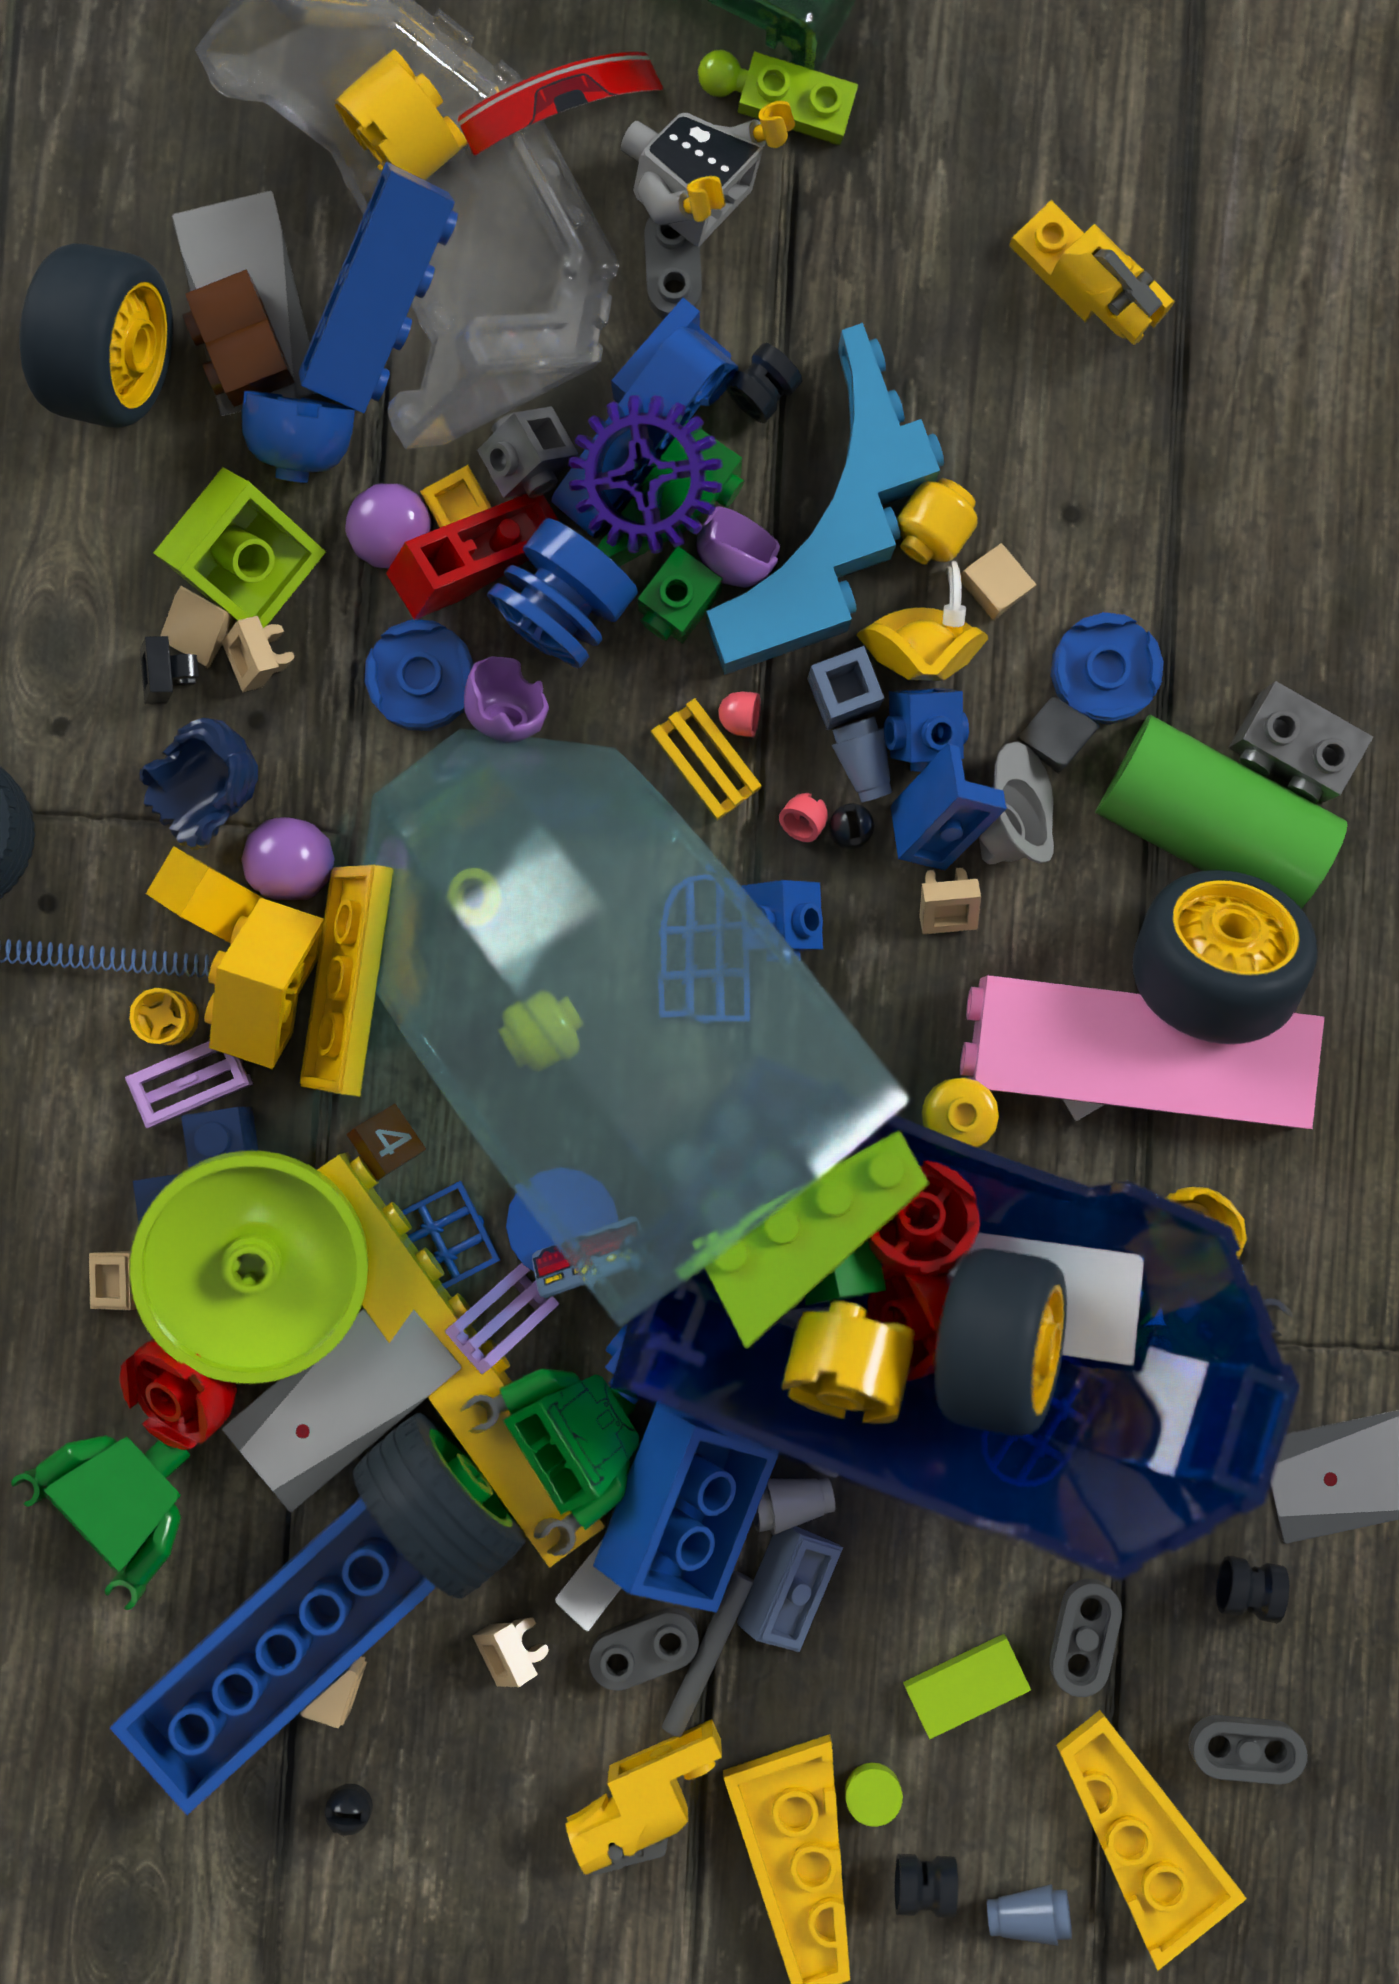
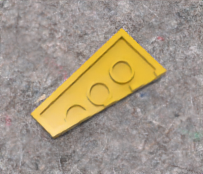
M1099 1710L1056 1746L1156 1969L1160 1970L1247 1898L1105 1715Z
M830 1734L723 1770V1778L791 1984H841L850 1981L832 1741Z

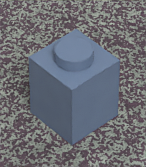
M864 646L811 665L808 682L827 730L879 711L884 696Z

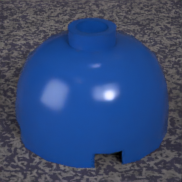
M244 391L242 433L247 447L259 461L276 467L275 478L308 483L309 472L330 470L339 464L347 452L353 432L355 410L348 406L302 397L301 399L283 397V394Z

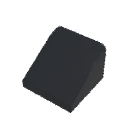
M1052 696L1016 739L1028 746L1043 762L1059 774L1100 726L1089 717Z

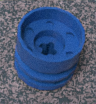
M547 518L522 548L529 561L538 570L535 575L522 568L510 565L504 571V574L519 593L503 584L496 583L488 592L487 597L503 614L510 627L527 642L549 656L553 655L575 668H581L589 658V655L573 635L587 644L598 646L602 641V636L588 618L590 613L607 621L616 622L638 594V590L628 575L595 545L564 524Z

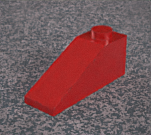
M524 494L405 541L387 570L386 575L411 616L416 620L459 602L505 575L504 571L508 566L514 565L518 567L529 561L522 548L541 523L547 518L560 521L544 495L529 498L528 494Z

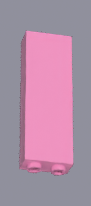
M989 975L980 978L979 988H970L966 1017L967 1020L975 1021L973 1042H964L960 1075L979 1081L990 1091L1290 1128H1313L1324 1016L1294 1013L1284 1026L1265 1038L1242 1044H1219L1194 1038L1173 1028L1150 1009L1141 994Z

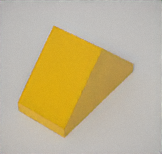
M173 846L146 892L148 896L178 916L229 943L240 916L249 917L259 899L264 898Z

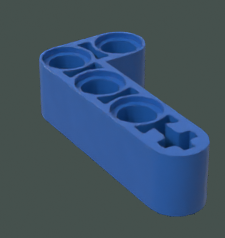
M682 326L673 331L663 342L619 402V406L622 408L625 416L629 415V396L638 395L642 400L644 413H648L652 396H661L664 398L663 416L667 417L671 407L676 402L685 406L684 416L679 423L683 426L687 420L691 419L700 405L710 406L726 391V383L738 371L739 367L698 331ZM610 417L605 421L607 425L612 423ZM648 425L649 439L653 440L656 454L661 458L675 437L660 427ZM630 430L620 435L610 446L603 462L602 473L621 468L626 463L629 457L628 442L632 441ZM596 434V435L594 436V438H593L594 440H596V438L598 437V434ZM585 449L580 457L587 459L589 450ZM644 457L642 459V469L633 471V475L621 476L619 480H634L635 484L643 483L654 468L648 467L650 459ZM571 468L555 490L551 502L595 539L604 533L610 524L608 523L598 532H592L588 528L591 520L599 513L595 508L586 513L577 512L575 506L580 501L589 498L587 489L582 491H571L569 489L570 481L585 479V469ZM624 488L605 490L609 501L619 513L633 496L630 491Z

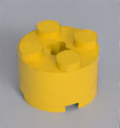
M395 49L381 58L334 100L336 102L335 108L362 149L364 151L368 149L379 161L380 164L377 167L381 172L387 161L423 180H427L467 145V140L457 125L448 116L443 118L436 109L443 103V99L437 89L423 73L415 77L408 63Z
M832 1302L829 1312L805 1311L798 1320L782 1388L783 1390L790 1388L788 1397L798 1404L829 1416L844 1419L846 1410L865 1411L863 1422H892L898 1418L913 1352L915 1332L900 1324H880L865 1319L866 1312L863 1308L846 1302Z

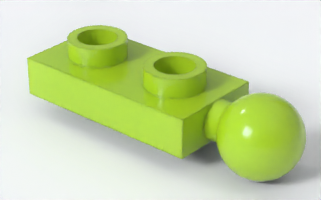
M725 50L709 52L701 60L698 68L699 83L709 95L724 97L734 91L742 93L738 113L759 119V111L764 106L775 101H786L790 105L795 121V127L792 130L841 145L858 84L755 51L749 70L741 68L736 57Z

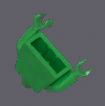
M104 1435L64 1444L40 1462L37 1467L16 1475L11 1480V1485L15 1487L26 1480L33 1484L34 1495L30 1500L23 1503L24 1506L29 1507L47 1498L116 1573L105 1589L106 1596H109L118 1585L125 1586L130 1590L131 1599L123 1608L130 1610L144 1594L146 1584L151 1581L171 1555L181 1521V1514L175 1503L181 1495L167 1478L191 1456L187 1450L168 1446L160 1440L143 1454L128 1437L117 1441L112 1437Z

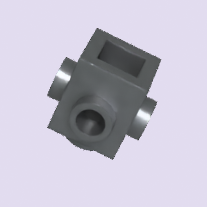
M552 406L514 412L504 416L492 426L493 434L477 450L503 498L526 493L529 498H535L545 494L558 483L556 476L569 464V459L579 455Z

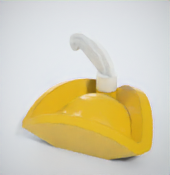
M950 561L949 566L946 568L950 586L949 604L944 606V611L933 608L899 610L880 618L857 633V637L877 662L908 680L944 681L966 666L988 640V635L979 628L971 627L965 622L966 607L961 605V574L957 561Z

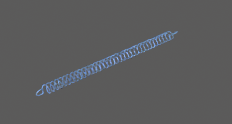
M10 939L6 941V957L4 960H0V963H3L8 959L11 964L18 960L22 965L27 961L31 965H35L39 961L42 966L50 963L53 967L60 963L64 968L71 964L74 969L80 964L83 969H88L91 965L94 970H98L102 966L105 971L112 967L116 972L123 968L127 973L133 968L137 974L142 969L146 974H150L154 969L157 975L165 971L170 976L175 970L176 975L179 977L184 972L188 977H192L195 972L199 978H202L205 973L209 976V955L205 956V968L200 976L197 968L198 954L196 953L194 969L191 975H189L187 970V952L184 954V967L180 974H178L176 967L177 952L173 956V968L170 973L167 972L166 951L163 953L162 969L160 972H157L155 965L157 958L156 950L153 951L152 967L150 971H147L145 967V949L142 951V965L138 971L134 963L136 958L135 949L132 950L131 966L126 970L124 965L125 948L121 950V964L118 969L115 968L113 962L115 957L114 947L111 948L110 965L108 968L104 967L105 948L103 946L100 949V963L98 967H94L93 945L90 947V961L86 967L82 962L84 954L83 945L79 947V962L76 966L73 965L72 956L74 948L72 944L69 945L68 950L69 960L66 965H63L61 960L63 954L62 943L58 946L57 963L53 964L51 961L53 950L51 942L47 948L48 959L46 963H42L40 959L42 953L41 941L37 945V960L33 963L30 959L32 942L30 940L27 942V958L24 962L19 957L22 945L20 940L16 943V958L14 961L10 960Z

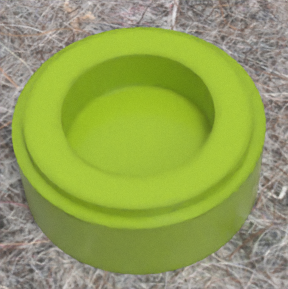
M879 1763L860 1765L851 1772L845 1784V1799L848 1810L858 1822L872 1827L885 1825L891 1822L901 1809L903 1795L899 1780L895 1773L885 1765Z

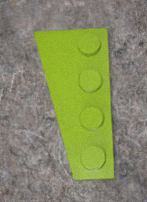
M900 1131L692 1241L746 1348L754 1344L764 1335L767 1329L795 1307L808 1292L829 1273L831 1274L848 1259L850 1254L870 1236L878 1232L929 1185Z

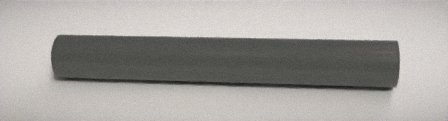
M733 1572L718 1611L714 1613L696 1655L661 1726L671 1735L682 1737L750 1592L754 1580L743 1573Z

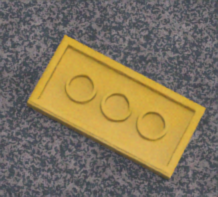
M380 865L333 867L331 869L300 1077L302 1087L352 1096H360L394 868Z

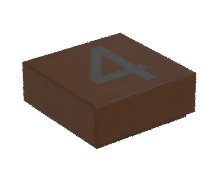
M396 1104L384 1109L346 1134L377 1181L426 1150Z

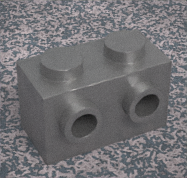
M1275 681L1260 692L1230 744L1229 749L1241 755L1239 761L1246 767L1261 775H1269L1271 772L1289 782L1287 787L1289 790L1313 803H1317L1319 800L1324 803L1341 795L1372 741L1373 736Z

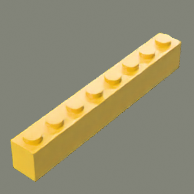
M348 1152L337 1155L319 1168L318 1171L330 1179L344 1193L353 1206L365 1234L369 1263L367 1285L362 1306L389 1343L412 1311L415 1310L461 1365V1369L429 1395L428 1398L550 1568L605 1528L607 1514L587 1530L581 1526L575 1531V1544L571 1551L565 1555L555 1556L547 1553L560 1540L561 1535L558 1527L553 1528L542 1539L534 1538V1530L539 1522L547 1518L563 1520L571 1512L568 1511L562 1515L560 1514L503 1421L511 1415L509 1410L500 1413L496 1423L481 1433H471L469 1430L480 1424H485L488 1416L485 1408L481 1405H472L470 1408L460 1412L462 1406L474 1396L486 1395L493 1398L501 1394L499 1388L512 1382L505 1373V1370L510 1367L507 1358L504 1355L482 1375L444 1332L471 1307L459 1293L451 1297L439 1280L444 1275L442 1267L426 1247L420 1251L417 1250L406 1234L412 1229L408 1219L394 1202L385 1205L373 1188L379 1181H377L362 1157L358 1156L353 1160ZM477 1318L463 1330L470 1339L477 1333L472 1326L477 1321ZM490 1339L478 1349L486 1356L497 1344Z

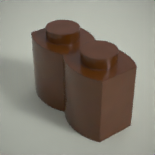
M247 269L185 294L191 311L182 314L195 345L206 344L211 360L202 365L216 396L225 393L233 406L236 407L243 404L244 391L271 393L295 383L259 292Z

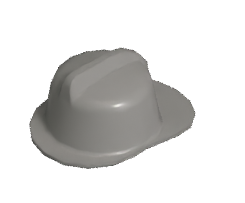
M1019 742L1007 743L998 752L995 764L994 785L991 787L1004 791L1007 809L979 836L982 859L987 864H996L1002 861L1012 862L1027 857L1036 863H1045L1050 861L1054 853L1052 786L1045 767L1039 757L1028 746Z

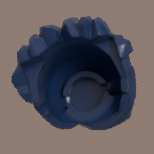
M201 718L178 729V734L174 737V741L162 752L167 757L144 765L139 773V780L144 785L149 786L144 796L145 807L153 806L152 813L160 814L159 821L163 825H171L169 829L173 836L177 838L179 844L182 846L188 845L192 850H199L209 846L212 836L218 835L219 827L253 797L258 780V765L246 745L245 739L224 721Z

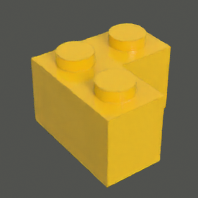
M264 898L259 899L249 917L240 916L231 936V946L227 952L218 951L209 971L208 982L215 985L214 993L209 1000L204 1017L205 1023L211 1024L210 1049L270 1069L274 1068L293 1034L298 994L318 961L324 918Z

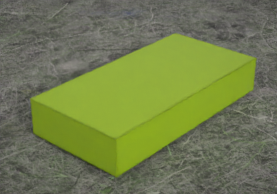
M1005 1634L903 1682L929 1739L1031 1691Z

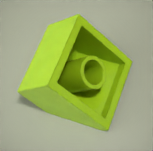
M222 467L153 553L205 597L228 612L236 621L258 616L264 628L326 551L253 484Z

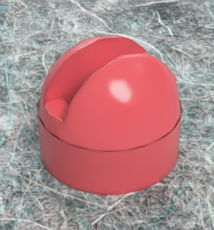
M735 692L722 700L718 709L719 720L728 732L737 736H755L760 716L759 693Z
M810 793L797 794L788 801L779 814V822L785 832L802 842L814 841L828 820V810L825 802L822 799L814 800L811 798L812 794Z

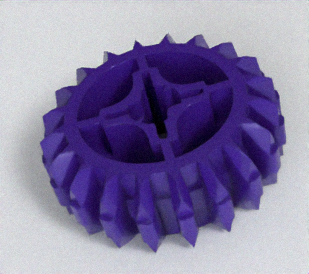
M632 395L628 399L629 415L625 416L618 403L611 402L607 404V413L612 421L610 425H607L598 416H591L588 423L598 434L596 440L581 434L576 437V444L589 450L587 459L582 457H571L569 459L570 467L585 469V479L570 481L569 489L571 491L587 489L589 498L580 501L575 508L578 513H586L594 508L599 514L591 520L588 526L592 532L600 531L608 523L612 525L607 535V544L616 546L622 540L624 533H628V551L630 553H638L642 547L643 536H647L649 548L655 554L663 550V533L667 534L669 541L674 547H679L684 544V538L679 529L681 524L693 534H698L702 530L701 523L692 515L696 509L706 515L714 514L716 507L712 503L703 500L702 496L704 491L720 493L723 485L717 481H706V470H719L723 467V462L721 459L704 461L702 452L713 448L717 442L713 436L704 437L699 441L695 440L693 436L704 424L700 417L695 416L690 419L684 427L679 424L685 413V406L676 402L666 417L663 416V397L653 395L649 403L648 413H644L640 396ZM648 425L660 427L672 434L684 448L688 460L667 462L661 459L656 454L653 440L649 439ZM630 430L632 441L628 442L629 457L626 463L621 468L602 473L603 462L610 446L620 435ZM644 457L650 459L648 467L657 466L660 470L673 469V473L659 475L658 479L650 481V491L648 492L641 490L643 483L635 484L634 480H619L621 476L633 475V471L642 469V459ZM691 477L688 494L682 505L673 515L661 521L660 508L663 507L662 493L664 488L672 481ZM624 488L630 491L636 498L638 510L642 511L644 524L632 521L620 514L609 501L605 490Z

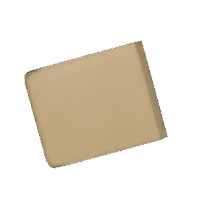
M1002 543L969 565L961 574V583L993 621L1037 585Z
M180 586L173 599L161 636H168L169 646L183 654H196L197 661L209 668L222 646L223 639L232 629L236 620L222 608Z
M131 1251L89 1253L90 1309H137L130 1282Z
M359 1657L300 1712V1715L338 1729L340 1725L343 1726L351 1712L367 1664L365 1657Z

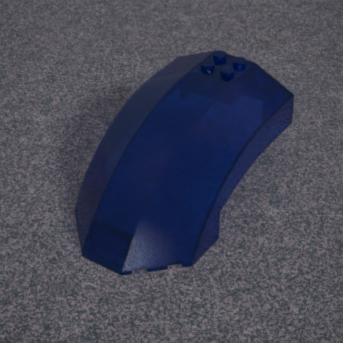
M756 1055L734 1065L679 1177L650 1252V1257L640 1278L610 1389L883 1497L1018 1546L1121 1580L1142 1569L1141 1564L1166 1551L1174 1552L1214 1531L1213 1526L1238 1513L1246 1514L1265 1504L1300 1386L1291 1365L1283 1363L1270 1333L1275 1330V1327L1257 1285L1249 1284L1236 1252L1241 1251L1232 1227L1130 1182L1122 1181L1090 1187L993 1154L908 1121L760 1055ZM900 1131L918 1165L923 1166V1161L940 1163L957 1171L973 1188L977 1198L976 1206L980 1217L979 1233L1140 1255L1144 1265L1134 1363L1126 1365L1062 1355L1059 1375L1048 1412L1041 1426L1031 1434L1024 1436H1012L966 1427L948 1419L938 1404L935 1373L912 1381L906 1380L898 1418L892 1422H863L865 1411L846 1410L844 1419L829 1416L798 1404L788 1397L790 1388L784 1390L782 1388L798 1320L805 1311L829 1312L832 1302L851 1303L863 1308L868 1313L869 1295L806 1305L804 1296L795 1307L767 1329L764 1335L754 1344L746 1348L692 1241Z

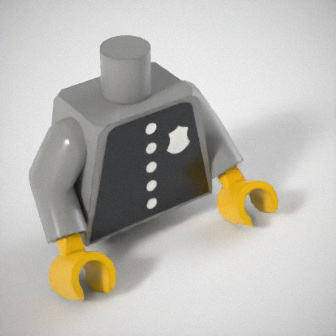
M775 101L767 104L759 111L758 117L760 121L752 120L734 127L714 125L689 113H679L660 133L639 121L633 122L623 137L621 151L639 162L633 191L636 198L643 203L652 221L658 225L669 224L689 242L699 247L752 191L765 143L767 142V145L771 148H778L786 142L788 138L787 131H791L795 127L789 103L786 101Z

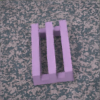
M208 1041L126 1076L125 1079L145 1127L153 1128L253 1085L250 1075L244 1069L243 1065L245 1063L243 1059L224 1053L225 1060L145 1093L142 1084L218 1052L209 1048ZM231 1070L234 1079L155 1113L153 1112L151 1104Z
M522 1263L444 1331L482 1375L559 1305L553 1296L549 1299L540 1297L536 1280L532 1283L525 1274L530 1269ZM514 1285L521 1294L470 1339L463 1330ZM529 1303L535 1311L485 1356L478 1348L522 1307Z

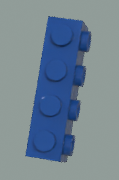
M387 161L385 162L299 369L301 386L363 414L370 399L377 402L380 400L390 375V371L384 367L392 348L398 351L402 349L411 329L412 319L406 316L415 296L422 299L431 284L435 267L430 265L429 262L438 243L443 246L448 243L457 222L458 213L452 211L455 201L449 192Z

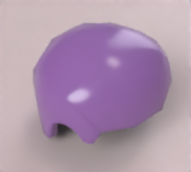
M375 484L357 495L352 502L346 517L345 531L355 555L373 567L389 568L405 541L430 532L433 526V519L422 496L401 484Z
M716 506L714 514L707 516L702 524V530L697 535V552L702 564L723 579V584L741 588L757 585L769 577L778 562L776 557L780 550L778 541L751 519L732 509Z
M491 656L475 662L468 675L464 690V710L467 719L479 732L500 742L513 743L520 742L541 730L549 710V705L543 694V685L541 681L535 683L526 681L522 676L521 663L518 660Z
M288 817L266 820L252 831L247 837L241 858L246 881L254 890L259 891L261 896L273 900H308L314 897L330 880L331 869H333L335 860L329 838L314 824Z

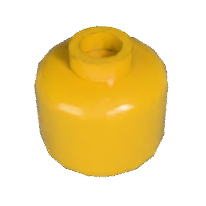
M941 478L938 482H923L916 488L896 517L900 536L903 539L900 545L901 549L910 558L924 565H927L930 559L944 563L953 560L978 524L977 514L973 509L976 505L973 496L962 486L946 478Z
M955 1078L944 1080L932 1088L924 1100L922 1118L923 1125L931 1139L942 1147L966 1151L976 1149L990 1139L996 1131L999 1111L997 1101L987 1087L976 1080Z

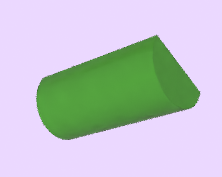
M1150 714L1145 718L1095 811L1098 815L1202 871H1233L1268 882L1288 895L1301 909L1313 896L1330 870L1347 831V821Z

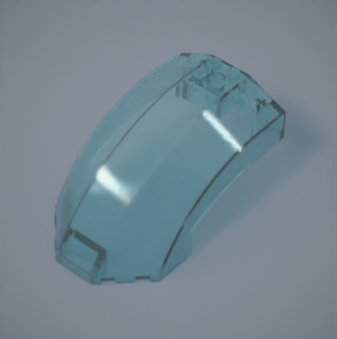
M460 728L372 796L364 865H380L394 868L376 993L422 1064L473 1136L619 1327L722 1254L819 1178L910 1100L800 958L727 869L654 786L616 748L528 737L520 742L505 743L492 739L478 730Z

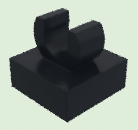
M168 636L144 638L140 648L144 704L167 703L173 693V685L195 684V678L199 677L197 655L178 654L170 656Z

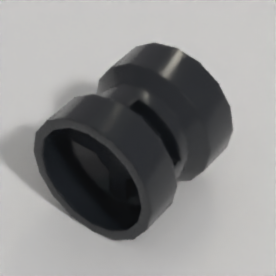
M763 343L752 355L751 365L747 370L737 371L726 383L725 387L734 402L747 415L760 423H766L776 412L779 399L783 395H791L801 385L803 379L797 367L785 354L773 345Z
M1224 1557L1218 1572L1216 1585L1218 1611L1222 1614L1240 1616L1248 1610L1250 1613H1254L1260 1621L1280 1623L1285 1615L1289 1599L1290 1584L1287 1568L1271 1563H1265L1261 1567L1255 1566L1252 1568L1244 1558Z
M898 1853L894 1881L896 1914L915 1916L919 1910L932 1911L936 1917L955 1918L958 1903L956 1858L953 1856H937L933 1861H920L915 1854Z

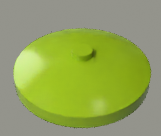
M266 1151L231 1152L203 1160L191 1166L167 1184L154 1199L145 1213L134 1238L130 1257L131 1290L140 1318L148 1332L166 1353L176 1361L187 1364L204 1376L220 1381L248 1384L270 1382L292 1376L311 1367L330 1353L345 1337L353 1325L364 1299L368 1278V1248L361 1222L353 1206L344 1193L324 1174L306 1163L282 1154Z

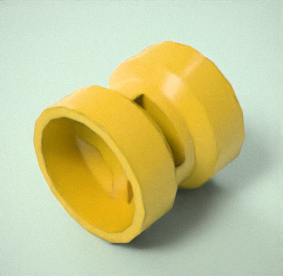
M153 988L145 990L136 997L130 1008L129 1020L133 1031L142 1040L154 1044L177 1045L184 1043L192 1037L198 1027L199 1014L197 1006L192 999L182 992Z

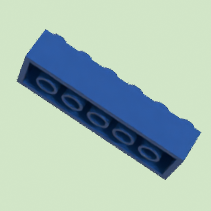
M360 1496L131 1704L113 1723L110 1729L181 1810L188 1815L436 1587L423 1577L405 1559L395 1545L392 1544L372 1517Z

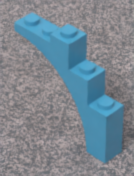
M863 323L843 329L839 341L838 352L849 396L850 438L846 465L833 500L811 536L780 569L747 593L706 611V625L724 675L848 632L852 621L850 614L857 612L856 603L847 580L838 582L837 578L892 558L896 547L895 540L900 539V529L892 508L887 507L883 509L882 505L912 495L923 482H936L940 473L939 467L944 465L940 443L934 433L927 435L922 419L900 426L899 423L905 420L900 398L895 390L887 391L881 372L886 370L881 346L876 338L868 339Z

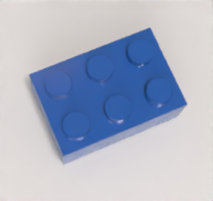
M657 1403L629 1472L625 1495L616 1505L593 1567L629 1594L717 1613L780 1450L741 1427Z

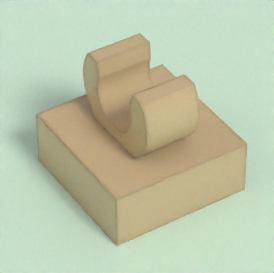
M258 616L238 620L222 641L242 692L263 687L274 672L284 670L295 658L293 652L276 654L272 651L269 642L278 640L284 630L281 625L271 624L263 628Z
M956 868L955 881L936 882L934 870H928L925 875V883L922 884L919 917L922 934L977 930L981 903L978 879L968 880L966 871L963 868Z
M519 1618L511 1623L490 1624L472 1635L497 1687H520L538 1675L532 1663L542 1660L548 1654L549 1649L547 1645H535L527 1651L522 1644L524 1632L536 1624L534 1618Z

